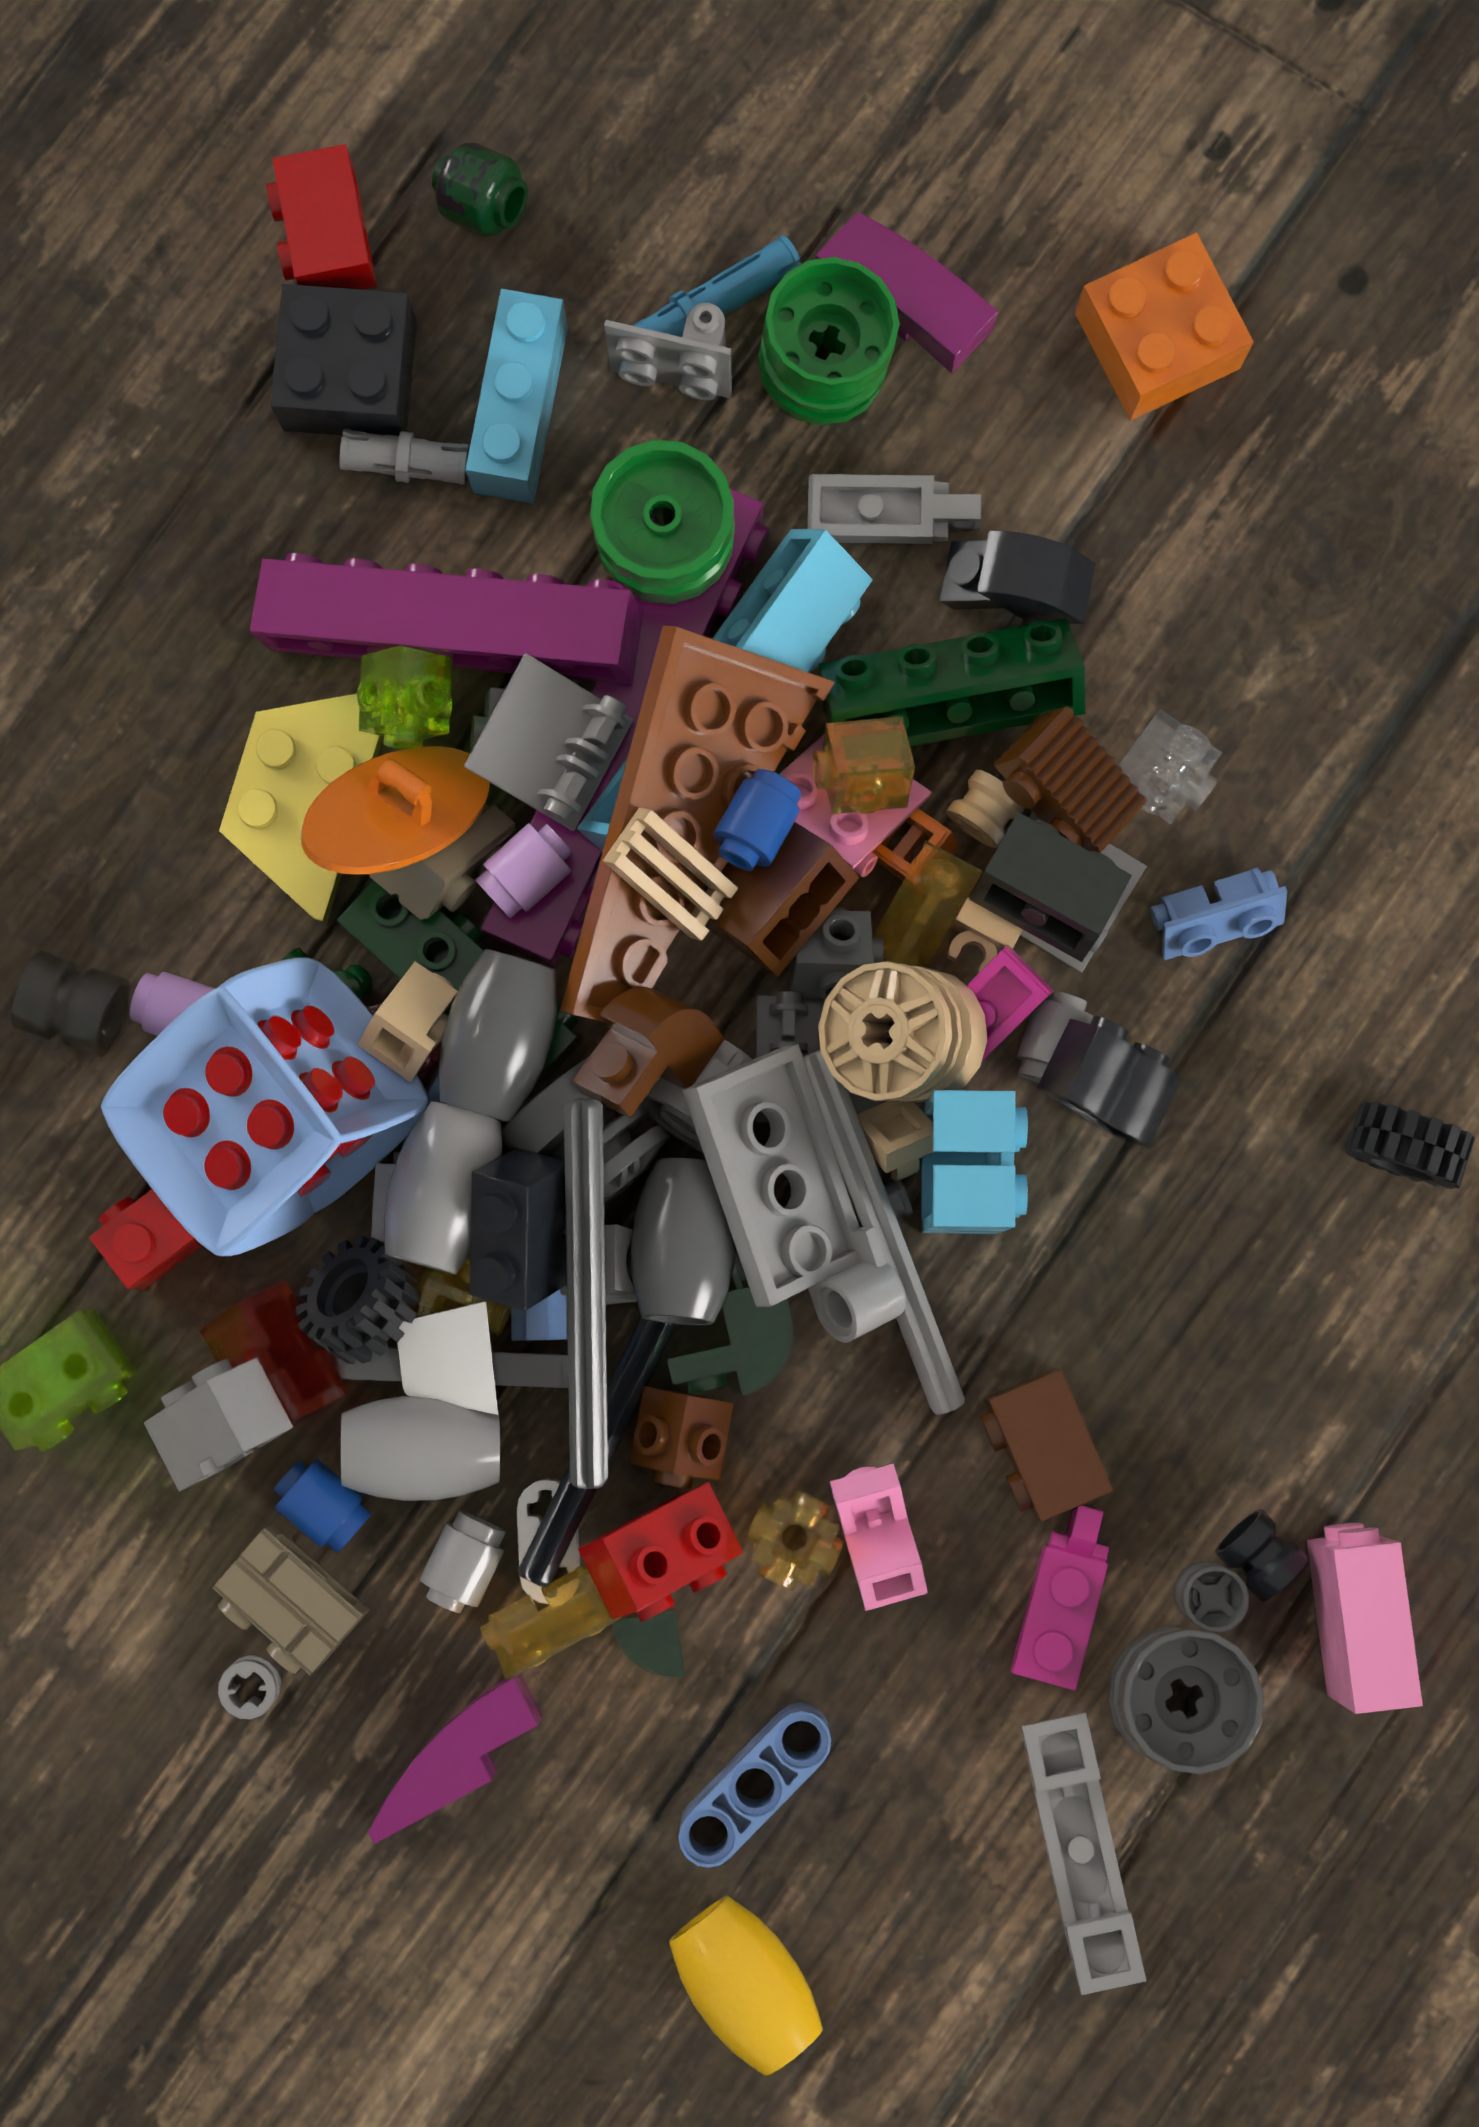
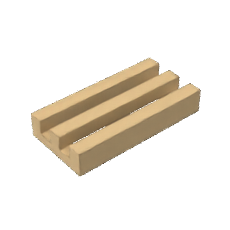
M638 808L602 860L687 936L703 941L709 932L705 927L709 918L717 920L724 910L719 905L724 897L731 899L738 889L651 809ZM643 830L708 887L706 893L641 836ZM630 849L635 851L696 905L691 914L626 857Z

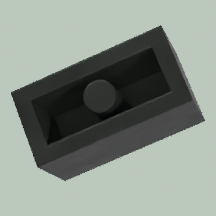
M1017 812L969 900L1082 962L1100 937L1132 875L1117 867L1106 855L1095 851H1088L1064 838L1050 824L1041 820H1032Z

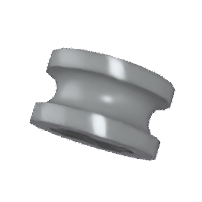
M247 1655L238 1658L224 1671L219 1681L218 1695L221 1705L229 1714L239 1719H253L262 1716L275 1703L280 1693L281 1678L278 1669L270 1660L259 1655ZM255 1672L264 1680L259 1690L266 1691V1696L264 1700L252 1696L244 1702L235 1694L241 1687V1684H235L234 1678L238 1674L246 1679Z

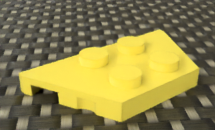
M383 688L256 712L219 829L232 844L311 917L322 924L327 925L342 873L324 869L307 857L301 844V830L304 818L315 798L330 783L359 764L378 757L391 715L390 703L394 692Z

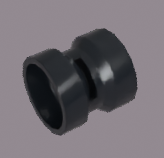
M1258 1509L1244 1518L1224 1537L1217 1546L1215 1553L1229 1568L1243 1569L1242 1573L1247 1577L1246 1586L1263 1602L1286 1587L1303 1569L1308 1557L1295 1543L1284 1542L1280 1537H1276V1523L1263 1509Z

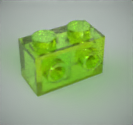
M95 1310L77 1311L0 1366V1429L15 1450L32 1448L37 1445L41 1452L46 1451L75 1430L69 1422L89 1407L94 1414H97L116 1403L128 1393L123 1383L138 1372Z

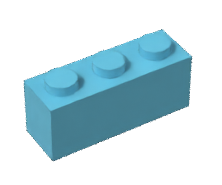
M501 289L465 469L472 491L475 494L534 504L568 330L563 299Z

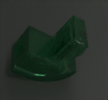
M749 1287L727 1292L722 1307L731 1345L667 1359L673 1385L687 1382L689 1394L727 1386L724 1373L737 1371L742 1396L756 1392L766 1386L782 1370L791 1351L793 1323L788 1299L771 1307H756Z

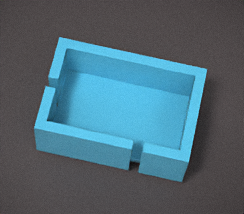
M934 1090L921 1106L924 1115L933 1122V1153L921 1157V1233L998 1234L1014 1228L1015 1218H1019L1020 1215H1026L1027 1176L1015 1174L1014 1153L1019 1152L1020 1148H1026L1028 1118L1026 1107H1015V1091Z

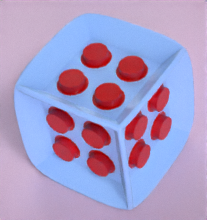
M292 958L241 972L191 1004L118 1076L106 1093L101 1109L108 1127L120 1147L183 1228L215 1255L233 1256L257 1248L295 1230L314 1213L327 1207L344 1195L375 1167V1163H380L408 1136L419 1117L430 1104V1101L417 1075L412 1082H409L357 1046L373 1015L354 992L334 972L319 961L310 958Z

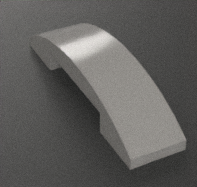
M1083 1712L1022 1725L1023 1740L1040 1825L1080 1994L1085 1995L1146 1982L1133 1918L1127 1907L1099 1783L1101 1777L1087 1715Z

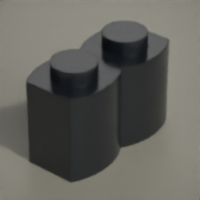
M1093 1016L1090 1024L1070 1019L1037 1089L1057 1103L1078 1113L1081 1117L1119 1139L1149 1148L1182 1080L1177 1074L1166 1067L1170 1058L1164 1053L1142 1043L1135 1042L1132 1046L1125 1041L1129 1031L1103 1017Z

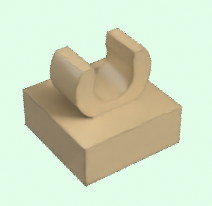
M967 897L951 927L960 934L952 940L948 948L947 959L954 962L961 949L966 945L978 946L984 955L983 962L976 973L978 975L997 953L1007 945L1013 949L1023 929L970 901L969 897Z
M886 1101L857 1114L874 1161L885 1173L891 1171V1178L895 1182L917 1173L919 1170V1158L933 1153V1122L924 1115L923 1111L914 1102Z

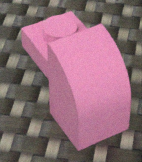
M894 1463L879 1468H858L847 1474L844 1478L830 1481L833 1498L865 1611L927 1594L922 1563L907 1518L901 1486Z

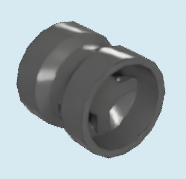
M1201 1560L1189 1564L1179 1573L1174 1583L1173 1597L1177 1609L1187 1620L1206 1631L1224 1632L1233 1629L1243 1620L1248 1610L1249 1594L1243 1580L1237 1573L1214 1561Z

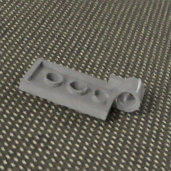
M799 1044L783 1046L683 1089L682 1091L756 1307H771L808 1288L821 1324L834 1339L844 1343L850 1342L899 1317L904 1312L906 1305L902 1282L894 1269L887 1263L876 1228L859 1227ZM759 1111L767 1117L771 1128L770 1137L764 1146L758 1143L753 1134V1121ZM780 1173L787 1177L791 1186V1197L784 1208L779 1205L774 1196V1183Z

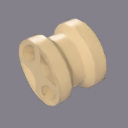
M975 770L968 780L969 791L963 799L954 800L947 809L946 814L971 837L989 847L997 848L1005 835L1004 826L1009 819L1015 818L1017 812L1022 813L1025 808L1016 804L1007 795L1001 780L982 770Z

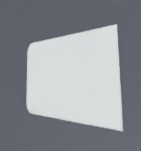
M486 1301L414 1318L412 1323L403 1321L399 1329L405 1334L397 1343L402 1386L406 1395L438 1399L467 1409L498 1415Z

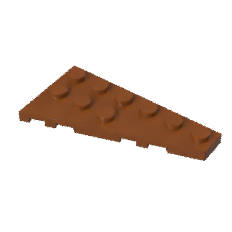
M663 625L560 1008L561 1011L604 1022L599 1014L615 997L635 987L652 988L668 962L666 951L678 933L679 928L602 861L638 808L651 809L715 868L722 872L727 861L718 853L721 846L714 839L713 832L744 779H751L757 769H766L774 772L787 750H795L806 732L801 727L815 702L817 700H825L835 683L834 681L677 626ZM643 830L641 833L643 838L702 890L705 888L706 885ZM630 849L626 857L691 914L696 905L635 851Z

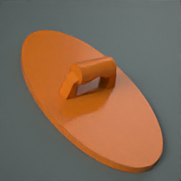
M442 746L414 747L375 757L339 776L315 798L304 818L301 830L302 848L307 857L316 865L329 871L343 874H375L417 863L452 844L474 824L485 806L490 782L464 768L463 766L470 754L455 748Z

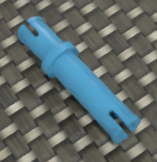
M781 235L773 242L764 246L763 249L722 271L701 286L692 289L686 294L683 290H680L669 297V304L632 326L682 337L687 316L693 307L702 303H710L717 306L724 315L733 312L768 291L769 288L778 284L787 272L801 265L798 261L800 260L799 254L792 242L785 235Z

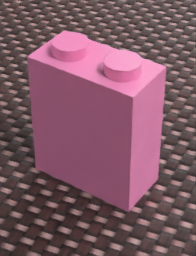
M1363 1523L1325 1526V1538L1307 1539L1327 1696L1355 1714L1423 1706L1401 1543L1380 1536L1378 1528H1364Z

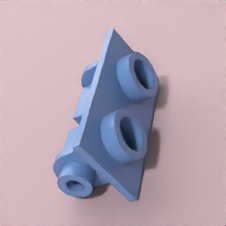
M1254 868L1250 871L1214 881V890L1219 902L1210 904L1202 885L1160 897V904L1150 907V916L1157 931L1163 930V959L1168 960L1181 955L1194 957L1204 954L1215 945L1243 936L1245 938H1257L1269 933L1276 926L1284 924L1287 900L1286 887L1278 888V883L1272 870L1261 873L1259 868Z

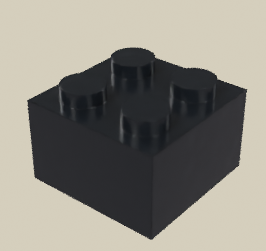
M282 284L271 408L283 431L343 435L344 429H351L371 434L399 436L400 431H407L417 319L408 293Z

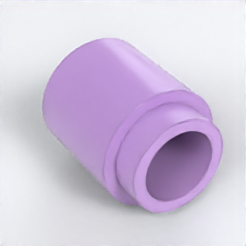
M528 823L483 864L487 870L475 881L505 914L511 918L521 908L528 912L572 872L564 861L573 852L548 824L537 832Z
M162 972L159 976L146 973L140 979L133 994L130 1005V1019L142 1024L144 1032L158 1036L186 1008L216 988L168 972Z

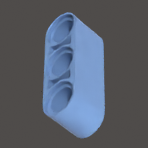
M803 1702L789 1704L780 1710L688 1804L682 1813L678 1838L680 1848L689 1861L697 1866L706 1868L720 1866L726 1862L819 1768L828 1756L831 1747L828 1721L821 1710L812 1704ZM801 1720L810 1722L820 1732L819 1740L815 1747L805 1752H796L788 1748L782 1739L787 1726ZM752 1768L762 1769L767 1772L774 1781L773 1788L769 1794L759 1799L747 1798L741 1794L736 1782L743 1772ZM712 1816L721 1820L727 1828V1835L724 1840L713 1846L701 1845L697 1842L690 1830V1827L697 1819Z

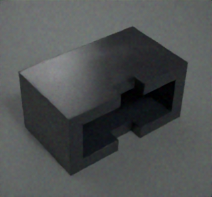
M515 1148L472 1172L471 1296L526 1311L567 1285L566 1235L563 1234L565 1160Z

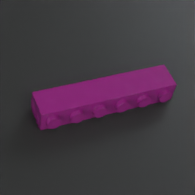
M291 553L286 555L285 560L262 558L249 631L273 652L514 674L524 653H527L567 679L632 685L643 610L631 591L626 590L624 585L605 579L590 580L588 586L567 585L563 580L545 574H531L527 576L526 581L504 579L500 574L485 569H469L466 571L465 576L443 574L438 568L425 564H408L405 566V571L383 569L378 563L365 559L351 558L345 561V565L323 564L320 559L310 555Z

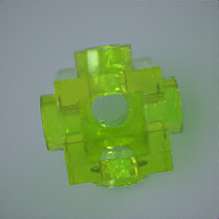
M397 646L362 655L361 682L357 692L359 705L358 731L384 736V745L400 749L420 748L423 746V739L448 734L452 711V699L450 696L452 658L405 646Z

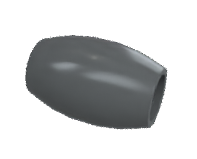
M485 949L463 980L452 1003L442 1035L439 1056V1096L441 1102L508 1122L513 1119L532 1092L541 1074L553 1038L557 1012L556 970L511 955Z
M690 1158L658 1159L655 1161L640 1194L633 1222L631 1269L640 1315L643 1319L663 1323L711 1325L714 1323L729 1289L735 1265L736 1247L706 1160Z

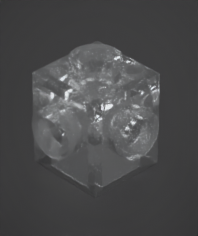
M1160 709L1119 766L1122 767V773L1130 777V782L1138 787V792L1146 796V803L1141 809L1150 814L1158 815L1171 824L1185 805L1196 812L1219 780L1210 775L1209 772L1222 755V752L1212 746L1208 738L1200 730L1181 724Z

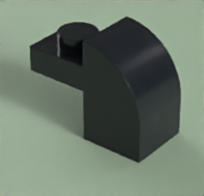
M989 531L987 540L951 541L940 602L952 609L1005 608L1030 624L1037 621H1051L1067 618L1069 624H1084L1096 563L1073 548L1048 538L1012 531Z

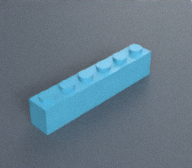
M790 529L713 639L810 673L824 659L826 654L825 647L840 626L849 621L858 611L861 603L860 598L873 579L826 529ZM627 759L577 828L601 851L604 848Z

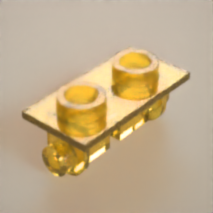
M925 841L872 936L882 937L883 962L888 961L927 968L983 871Z
M580 1565L574 1571L553 1581L547 1587H542L543 1596L549 1606L540 1611L531 1596L527 1595L502 1610L489 1614L490 1622L481 1626L480 1630L491 1650L496 1649L506 1680L527 1669L541 1665L549 1657L584 1638L598 1634L606 1626L623 1618L620 1617L612 1620L588 1569L585 1570Z

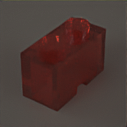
M286 1280L235 1303L199 1331L216 1362L228 1359L232 1368H235L256 1357L258 1358L294 1427L348 1394V1391L324 1348L316 1351L310 1339L306 1336L307 1334L300 1329L298 1323L302 1319L296 1316V1306H299Z

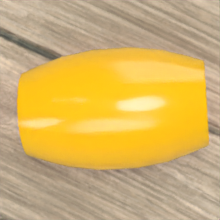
M726 1895L711 1904L683 1926L669 1940L680 1979L697 2011L712 2032L732 2053L764 2076L776 2072L792 2061L812 2044L823 2031L812 1992L795 1960L779 1938L756 1915Z

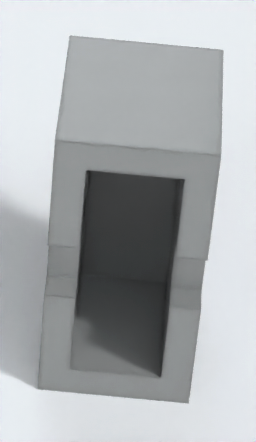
M257 1357L235 1368H232L228 1359H224L192 1376L193 1381L162 1396L160 1399L165 1409L144 1422L179 1492L232 1466L253 1453L254 1447L259 1448L293 1428Z

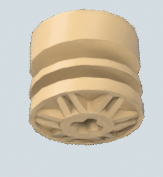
M888 961L862 965L842 977L825 999L818 1024L820 1051L831 1075L851 1093L875 1101L919 1103L926 1102L934 1090H961L980 1068L987 1044L985 1014L974 992L956 976L931 968L909 966ZM890 1020H893L895 1024L890 1027L888 1023ZM890 1037L893 1040L891 1044L887 1042V1039Z

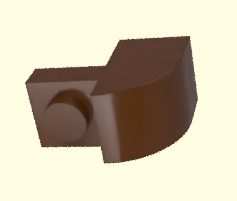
M635 987L615 997L599 1014L610 1029L572 1082L583 1095L591 1099L600 1100L603 1105L631 1118L659 1077L683 1089L692 1086L725 1038L712 1020L702 1011L652 988Z

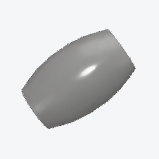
M431 1102L409 1132L402 1146L388 1186L384 1212L386 1255L442 1272L457 1274L470 1256L472 1172L502 1156L500 1121L449 1104Z
M399 1396L377 1400L342 1412L341 1485L380 1498L418 1501L441 1500L463 1496L499 1483V1410L498 1415L467 1409L438 1399Z

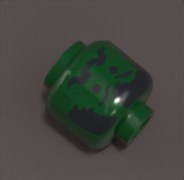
M463 143L455 148L450 155L443 156L435 166L432 175V188L436 191V204L439 213L449 222L482 236H494L504 229L512 228L521 218L527 203L528 188L527 184L523 181L520 166L512 158L478 143Z

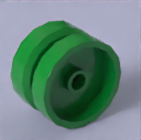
M651 440L628 447L605 466L593 488L590 519L604 570L615 582L624 585L626 590H630L633 596L645 602L675 604L698 597L721 578L733 556L735 519L734 501L726 476L707 454L684 442Z

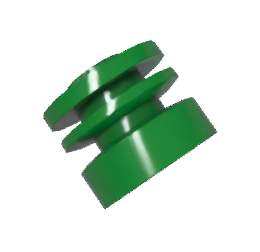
M837 257L808 260L784 275L770 296L758 355L762 385L777 407L796 420L820 426L847 422L869 408L882 389L900 325L895 299L883 280L862 264ZM823 349L832 352L826 360L818 358Z

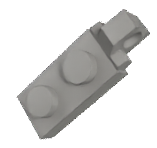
M809 475L808 529H826L838 543L932 544L933 541H948V531L980 529L981 494H949V483L934 481L933 475Z

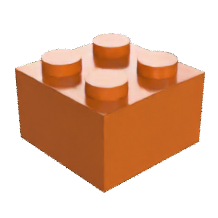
M1197 232L1084 285L1075 312L1130 421L1239 370L1254 343Z

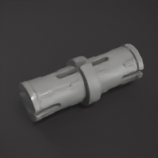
M344 429L340 446V469L393 475L397 482L409 483L410 478L465 485L467 477L465 469L469 454V444L443 443L414 438L413 432L400 431L399 436Z

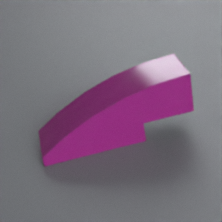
M859 212L816 254L815 259L837 257L858 262L878 275L896 302L900 323L897 335L904 341L911 336L951 374L994 330L998 311L927 253L884 225Z
M520 1670L480 1694L452 1717L420 1751L387 1796L370 1827L368 1834L373 1844L492 1781L498 1770L489 1752L538 1726L543 1717Z

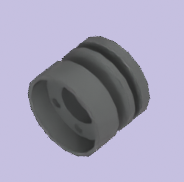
M588 1058L550 1084L502 1129V1145L508 1152L518 1148L565 1160L564 1106L572 1099L589 1098L583 1095L572 1082ZM643 1104L639 1105L631 1118L623 1114L616 1117L610 1110L611 1108L603 1105L604 1206L635 1183L650 1168L649 1166L658 1151L670 1140V1136L660 1124L651 1128L637 1139L632 1137L631 1133L650 1114Z
M1165 1627L1143 1633L1122 1650L1110 1672L1107 1701L1115 1728L1133 1750L1170 1770L1203 1774L1229 1766L1249 1749L1261 1727L1264 1695L1256 1669L1239 1647L1215 1633ZM1173 1681L1178 1685L1191 1687L1192 1694L1184 1699L1187 1710L1184 1712L1170 1706L1166 1707L1165 1700L1173 1695L1170 1686Z

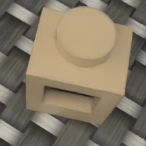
M415 961L375 1012L357 1046L409 1082H412L430 1052H433L442 1040L448 1015L445 1012L454 1001L458 991L443 976L431 973Z

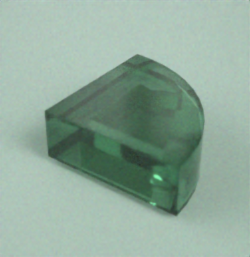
M676 1609L666 1610L643 1622L639 1621L637 1615L611 1620L612 1629L619 1646L634 1663L654 1674L668 1677L685 1676L686 1672Z

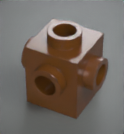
M644 1386L629 1463L654 1469L653 1482L675 1487L691 1488L693 1477L720 1480L734 1403L691 1393Z

